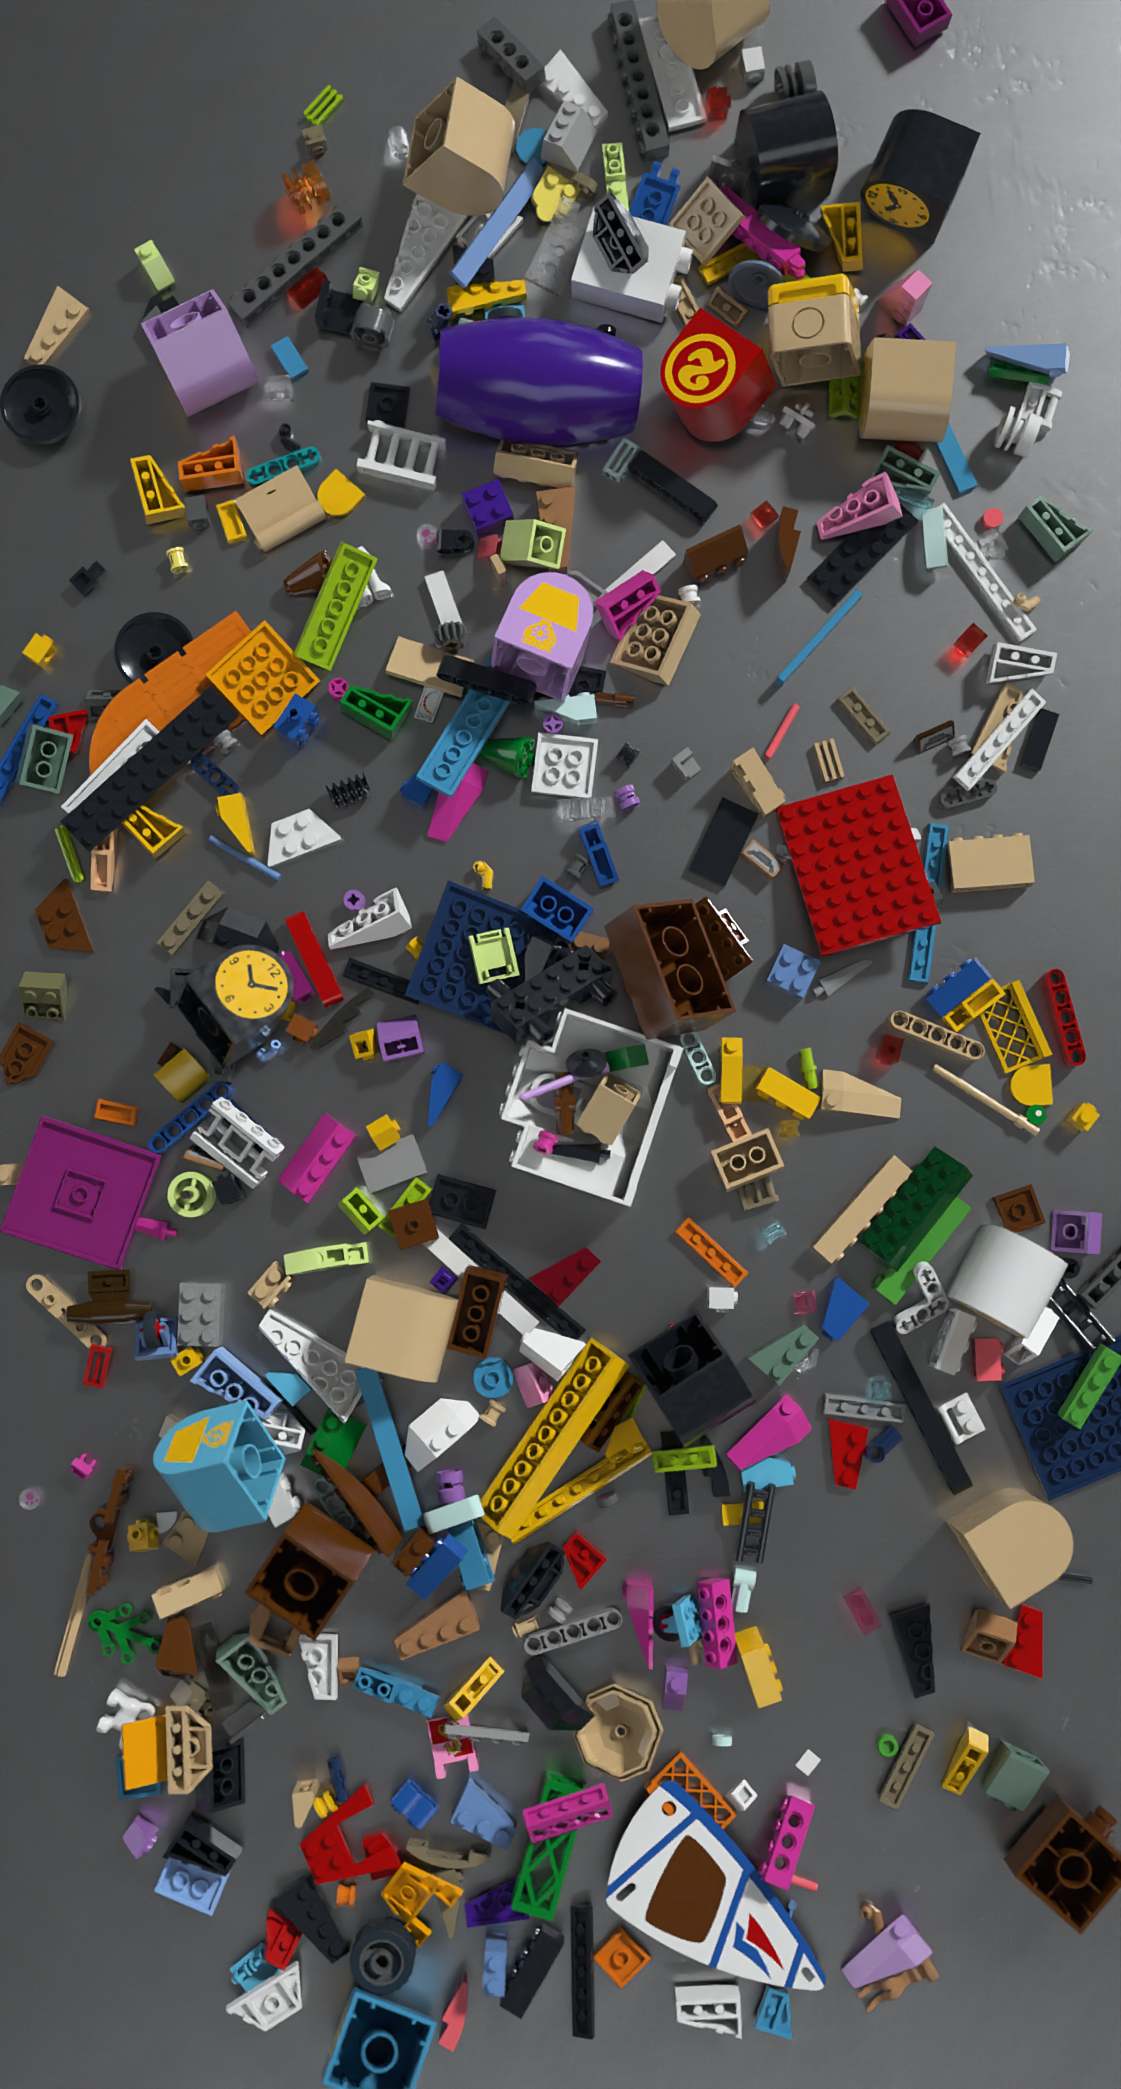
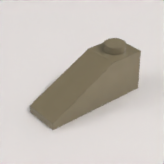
M439 1867L431 1870V1875L461 1888L462 1881H464L461 1869ZM437 1897L449 1939L454 1938L459 1898L450 1908Z

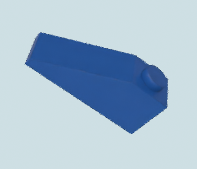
M417 773L409 778L408 782L404 781L400 788V792H402L401 797L424 810L434 789L416 780Z
M444 1062L440 1065L436 1064L431 1072L433 1077L431 1080L428 1125L432 1128L464 1076Z

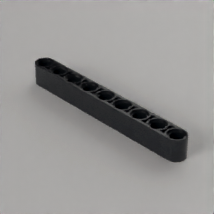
M888 1320L870 1329L953 1495H956L972 1487L971 1479L892 1324Z

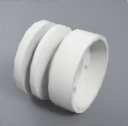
M1010 406L999 423L994 447L1000 448L1003 440H1005L1003 450L1007 451L1013 443L1015 444L1014 454L1027 458L1038 435L1043 417L1029 413L1025 421L1021 420L1023 410L1019 409L1016 417H1013L1015 407Z

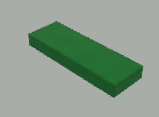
M989 361L988 373L992 377L1048 384L1050 378L1049 374L1011 363Z

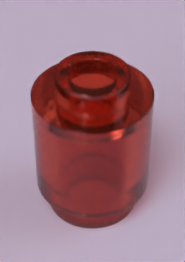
M898 440L894 446L896 450L918 461L924 452L921 446L913 441Z

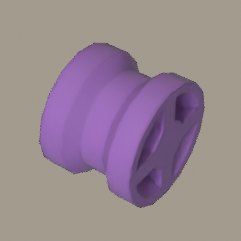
M556 713L546 715L543 720L544 732L559 735L563 729L562 718Z
M349 890L345 893L343 901L348 910L357 912L364 907L365 899L359 891Z

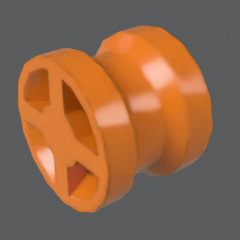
M342 1884L338 1885L336 1907L347 1905L349 1908H354L356 1886L345 1887Z

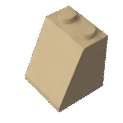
M607 1073L576 1125L583 1132L596 1136L600 1142L612 1146L636 1106L642 1092Z

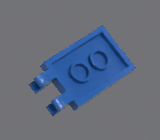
M654 161L650 174L644 172L629 212L633 217L667 226L681 189V185L677 184L680 170L673 168L669 179H662L659 177L662 163Z

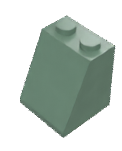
M1001 1741L981 1787L986 1793L985 1796L996 1802L999 1799L1005 1802L1004 1805L1014 1811L1017 1808L1024 1811L1048 1776L1050 1770L1039 1758Z

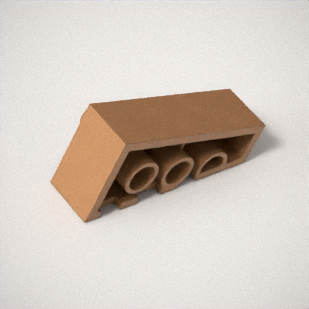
M576 486L536 492L539 521L566 529L560 568H546L547 572L567 574Z

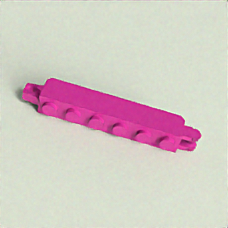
M720 187L745 216L744 220L734 230L733 235L744 242L749 249L755 251L762 260H766L778 269L784 276L790 274L796 280L803 279L806 262L800 256L801 247L774 233L761 222L757 216V211L728 187Z

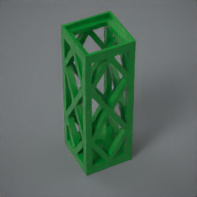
M546 1771L537 1805L587 1789L586 1782ZM550 1789H551V1790H555V1791L548 1797L549 1790H550ZM578 1829L561 1834L553 1843L552 1841L557 1836L545 1839L534 1852L535 1843L532 1844L528 1835L511 1897L512 1910L553 1922ZM565 1839L560 1861L557 1865L554 1849ZM549 1854L553 1874L535 1891L530 1872ZM524 1881H526L529 1894L522 1892ZM554 1881V1883L540 1897H538Z

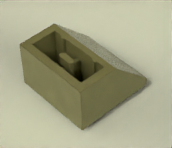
M24 972L19 984L24 1018L65 1020L68 990L65 974Z

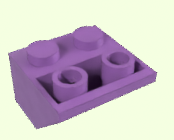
M416 1014L376 1023L381 1053L385 1063L425 1054Z

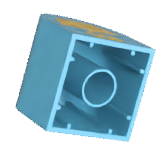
M247 1400L195 1413L177 1423L164 1435L157 1445L153 1462L155 1468L197 1526L207 1532H219L266 1521L286 1458Z

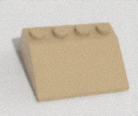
M658 595L646 611H642L637 617V622L630 626L623 634L624 637L619 641L610 663L652 682L669 686L701 614L692 603Z

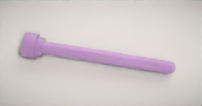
M608 1062L605 1069L598 1075L602 1076L609 1073ZM570 1074L521 1093L519 1100H529L583 1078Z

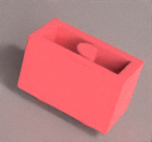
M971 1338L973 1380H1002L1005 1368L1004 1363H1001V1354H1003L1004 1348L1000 1338Z

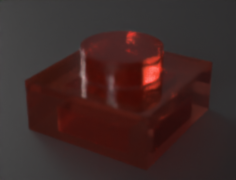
M767 500L751 512V516L762 530L779 517V514Z

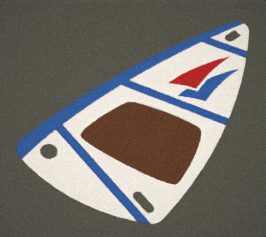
M672 1780L663 1782L642 1804L620 1841L608 1881L606 1895L608 1906L625 1920L657 1941L716 1969L754 1981L795 1989L818 1991L825 1986L826 1976L811 1949L768 1884L760 1879L761 1875L719 1824L685 1789ZM666 1801H672L676 1805V1812L672 1816H666L662 1812V1805ZM629 1883H634L636 1889L623 1901H618L616 1898L617 1894ZM804 1967H808L816 1976L810 1982L801 1972Z

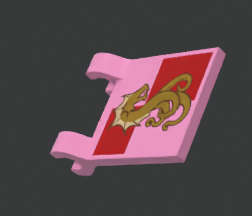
M468 1714L464 1719L455 1721L450 1715L426 1720L437 1779H442L446 1776L444 1764L465 1759L468 1760L470 1772L478 1771L479 1765L474 1742L469 1740V1736L451 1739L448 1738V1734L444 1733L445 1723L470 1726Z

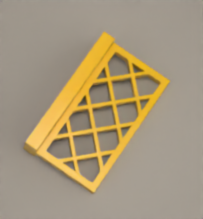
M1020 980L1001 987L1003 991L1009 989L1012 996L1009 1004L999 1000L996 1001L1008 1006L1004 1017L992 1013L996 1002L993 1004L990 1012L984 1011V1013L989 1014L987 1020L983 1012L980 1014L1005 1074L1052 1055ZM1013 1000L1015 1002L1016 1007L1011 1005ZM1010 1007L1019 1011L1020 1017L1017 1023L1006 1019ZM991 1016L1002 1019L998 1031L990 1028L988 1024ZM1005 1021L1016 1025L1012 1036L1000 1032ZM1018 1026L1027 1029L1028 1036L1026 1041L1014 1037ZM992 1031L997 1033L995 1038ZM999 1034L1011 1038L1007 1049L998 1046L996 1041ZM1029 1038H1031L1033 1044L1028 1043ZM1013 1039L1024 1043L1020 1055L1009 1051ZM1026 1045L1035 1047L1038 1056L1031 1059L1022 1056ZM1000 1050L1005 1051L1004 1056H1002V1053H1001ZM1007 1053L1019 1057L1016 1065L1009 1068L1005 1062ZM1021 1058L1026 1059V1061L1020 1063Z

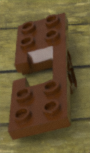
M125 1463L116 1469L109 1501L99 1507L97 1513L89 1521L90 1528L96 1536V1541L89 1545L88 1550L96 1553L86 1590L88 1595L94 1596L104 1586H107L110 1574H107V1570L114 1560L115 1553H112L123 1506L127 1504L130 1495L127 1489L129 1483L132 1484L135 1471H132L133 1465ZM96 1517L104 1519L105 1525L103 1528H97L94 1525Z

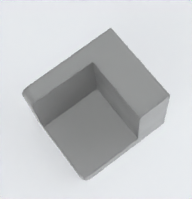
M689 747L671 760L672 766L685 782L701 770L692 758L693 753Z

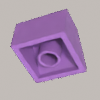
M1053 1210L1051 1251L1100 1254L1102 1213Z

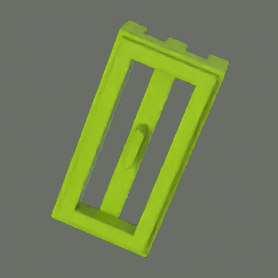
M328 84L303 112V115L315 126L322 125L344 101V97L341 94L339 95ZM335 98V101L327 108V105ZM326 109V111L317 120H315L316 117Z

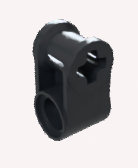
M441 529L437 531V553H470L475 547L473 535L468 530ZM464 539H468L466 544H463Z

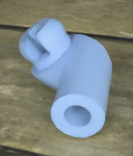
M272 1040L266 1051L263 1048H259L255 1054L256 1058H259L261 1062H266L277 1054L281 1043L278 1040Z

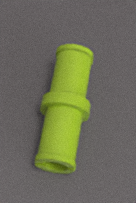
M811 1047L798 1050L802 1064L800 1069L804 1074L806 1089L818 1088L819 1085L815 1072L817 1067L813 1062Z

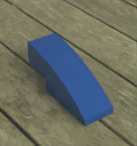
M593 821L578 827V832L600 887L618 881L619 878L598 822Z

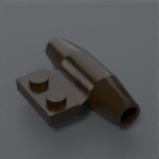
M130 1269L88 1272V1293L93 1301L67 1306V1322L96 1326L142 1321L144 1314L152 1311V1302L127 1299L131 1291Z

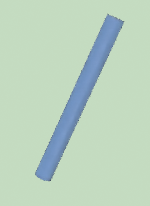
M214 835L209 837L208 842L275 881H279L281 874Z

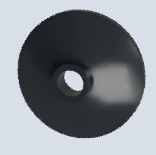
M596 1049L578 1050L572 1053L566 1060L567 1071L571 1075L580 1078L598 1075L607 1065L606 1056Z

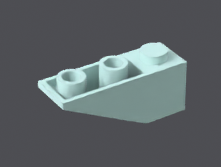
M584 692L574 697L567 695L565 702L550 699L549 697L538 698V701H534V708L547 714L556 713L562 720L575 725L597 722L594 694L590 695L588 692Z

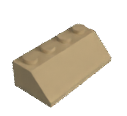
M501 440L496 450L493 474L501 478H514L520 482H534L544 487L553 486L557 489L572 487L580 452L550 445H534Z

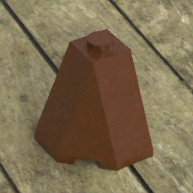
M168 1616L155 1664V1669L159 1676L174 1679H185L186 1675H190V1679H198L199 1677L191 1626L185 1616Z

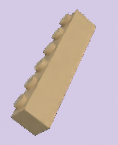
M890 1155L810 1247L828 1263H837L844 1255L842 1251L847 1246L850 1248L857 1241V1234L860 1231L864 1232L871 1225L869 1221L874 1215L876 1217L880 1215L884 1210L883 1205L887 1200L889 1202L892 1201L898 1193L896 1190L900 1185L903 1186L910 1178L909 1175L913 1171L895 1155Z

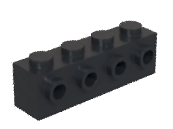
M542 1923L539 1929L536 1927L530 1939L532 1942L529 1947L525 1946L519 1965H515L510 1972L509 1978L511 1979L505 1985L504 1997H500L499 2006L520 2019L524 2016L564 1945V1935Z

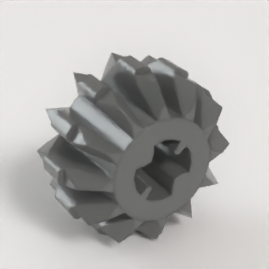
M453 621L444 622L443 625L439 624L434 629L435 644L442 651H457L458 648H464V645L468 643L467 629L459 621L455 623Z

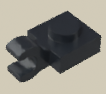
M95 561L88 570L82 566L69 581L85 596L98 583L95 577L100 576L106 569L98 561Z

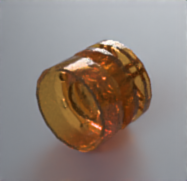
M313 159L300 165L302 176H299L295 169L291 170L293 180L287 172L282 174L286 193L300 215L306 213L303 203H305L309 211L313 209L311 199H314L319 206L331 200L326 183Z

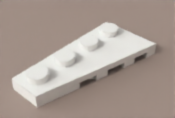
M560 50L546 65V80L539 86L560 103L567 101L582 107L597 129L607 118L608 111Z

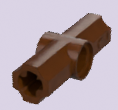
M555 1073V1080L568 1076L570 1073ZM574 1082L557 1088L556 1095H554L557 1135L575 1134Z

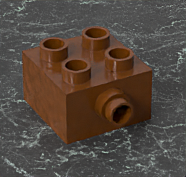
M1057 1794L1003 1860L1018 1880L1081 1935L1121 1887V1851L1108 1840L1114 1833L1112 1828L1116 1826L1118 1821L1101 1805L1096 1807L1094 1812L1090 1810L1083 1818Z

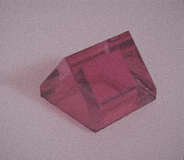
M814 1290L794 1293L797 1314L817 1311Z

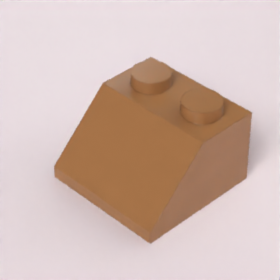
M978 1608L969 1621L961 1651L1000 1665L1016 1644L1017 1622Z

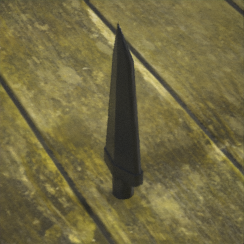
M601 1143L553 1145L552 1147L553 1155L599 1164L600 1158H610L611 1150L601 1149Z

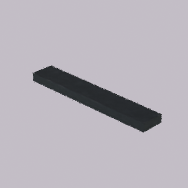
M573 1903L570 1906L573 2037L592 2040L595 2037L593 1906Z

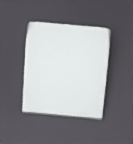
M743 1779L728 1791L725 1797L739 1812L745 1811L757 1797V1794Z

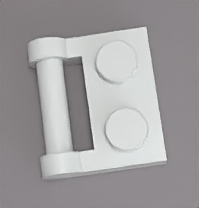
M1029 382L1020 407L1023 410L1021 420L1025 421L1029 413L1040 416L1045 396H1049L1050 401L1040 429L1050 431L1053 425L1051 421L1057 402L1061 399L1062 391L1039 383Z
M963 1392L934 1407L951 1438L953 1446L986 1430L967 1392ZM949 1408H951L963 1431L959 1435L946 1412Z

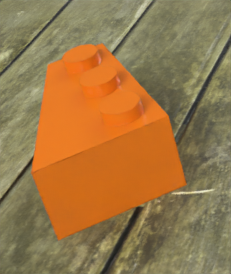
M235 435L230 437L227 442L213 445L210 450L203 453L198 452L177 462L179 479L184 492L244 483L240 452Z

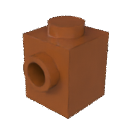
M294 1013L286 1032L293 1035L292 1040L302 1045L304 1042L310 1044L311 1040L315 1041L319 1034L317 1029L319 1025Z

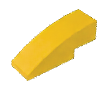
M992 978L943 1016L941 1020L949 1030L957 1033L1002 998L1005 992Z

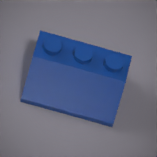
M542 876L520 910L572 943L591 917L594 908Z

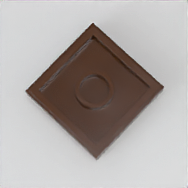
M1032 1184L992 1197L1004 1229L1018 1233L1046 1223Z

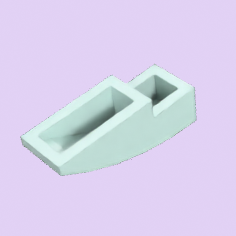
M943 507L923 510L927 569L949 567Z

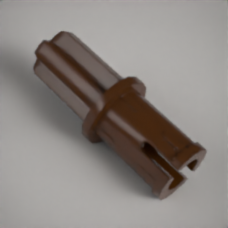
M596 692L594 698L596 704L612 705L613 708L615 706L633 708L635 695L617 694V692L614 694Z

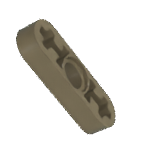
M547 161L544 169L550 166L581 189L580 193L589 197L594 196L598 188L595 180L580 172L576 173Z

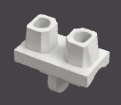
M806 402L804 406L797 403L794 408L800 411L799 414L785 406L782 410L784 414L780 420V424L787 429L790 428L794 420L801 423L795 433L803 439L807 437L811 430L814 431L816 428V424L804 418V415L810 418L814 415L809 410L810 403Z

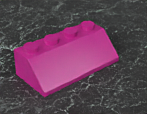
M324 1113L277 1180L305 1202L311 1203L358 1136Z

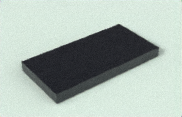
M722 797L689 867V871L725 887L759 813Z

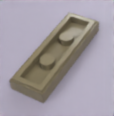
M853 686L837 698V702L874 746L891 733Z

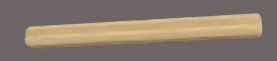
M87 1553L54 1669V1675L58 1677H65L67 1674L88 1597L86 1590L95 1553Z

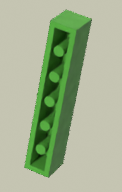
M956 1197L899 1271L896 1272L887 1265L888 1270L884 1275L880 1274L876 1278L873 1289L891 1304L896 1305L916 1280L913 1273L915 1265L919 1262L929 1263L972 1208Z

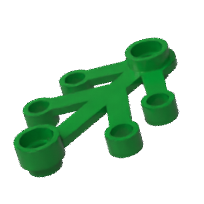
M123 1603L119 1608L108 1613L101 1610L92 1612L88 1617V1626L92 1631L98 1632L103 1644V1655L111 1656L116 1651V1646L110 1641L107 1630L115 1634L122 1652L121 1661L124 1664H131L135 1659V1654L131 1651L126 1638L147 1646L149 1652L153 1654L159 1653L162 1636L155 1635L150 1638L130 1629L139 1624H148L151 1620V1614L148 1611H142L138 1616L120 1624L111 1622V1620L119 1616L127 1617L130 1615L132 1606L129 1603ZM122 1607H127L129 1612L123 1613ZM141 1615H146L148 1620L143 1621ZM95 1618L101 1620V1625L95 1623ZM153 1642L158 1643V1649L152 1647ZM106 1646H110L112 1648V1652H107ZM125 1654L131 1655L130 1661L125 1659Z

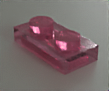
M862 1587L843 1596L864 1635L882 1626Z

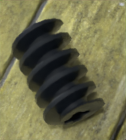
M362 772V778L355 774V781L347 777V784L340 780L339 787L333 782L331 790L325 785L330 800L337 809L340 807V801L346 806L347 799L352 803L355 802V796L362 800V793L370 797V788L364 772Z

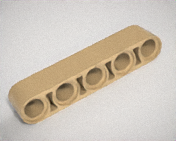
M895 1011L887 1019L888 1026L892 1030L968 1061L978 1060L984 1055L985 1049L980 1042L904 1011ZM895 1015H898L902 1018L903 1022L901 1026H898L894 1023L893 1019ZM914 1023H918L921 1026L919 1034L915 1033L912 1029ZM933 1031H937L940 1034L939 1041L932 1039L931 1033ZM952 1038L959 1042L957 1049L952 1048L950 1045ZM971 1046L976 1047L978 1050L976 1057L972 1056L969 1052Z

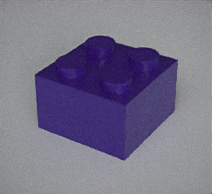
M499 479L461 493L462 502L477 538L505 527L507 520H514L513 512Z

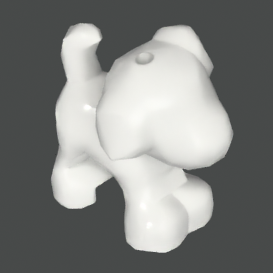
M114 1689L108 1698L107 1705L116 1707L119 1704L121 1708L115 1716L107 1714L104 1717L102 1716L96 1731L106 1733L110 1728H114L121 1732V1724L135 1721L141 1711H146L152 1717L155 1713V1708L150 1703L140 1702L136 1698L128 1697L122 1691ZM121 1734V1738H120V1741H119V1748H120L121 1750H122V1734Z

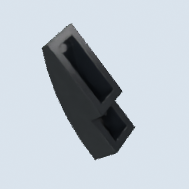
M706 1435L700 1437V1446L713 1445ZM715 1449L717 1466L702 1468V1474L704 1477L711 1476L713 1497L730 1496L726 1471Z

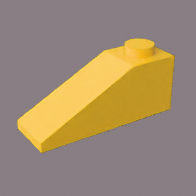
M242 793L217 797L218 804H215L217 815L221 816L251 856L255 855L244 796Z
M722 1037L721 1103L741 1104L742 1038Z
M488 1657L452 1693L442 1707L455 1721L464 1719L504 1671L491 1657Z
M968 1727L956 1748L942 1781V1788L961 1796L988 1754L987 1734Z

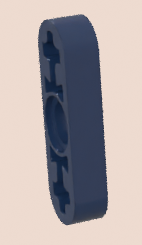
M197 754L191 760L190 764L194 771L221 795H232L230 792L226 794L227 790L222 785L224 782L229 787L234 786L233 794L240 793L237 783L204 754ZM204 759L203 763L209 769L205 771L201 766L196 768L198 765L196 761ZM215 771L221 774L220 780L212 782L210 774Z

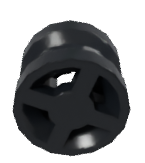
M626 742L616 759L623 760L626 766L630 767L638 757L640 750L632 748L631 744Z
M1062 1258L1068 1264L1062 1277L1068 1279L1075 1278L1080 1272L1079 1263L1072 1258Z

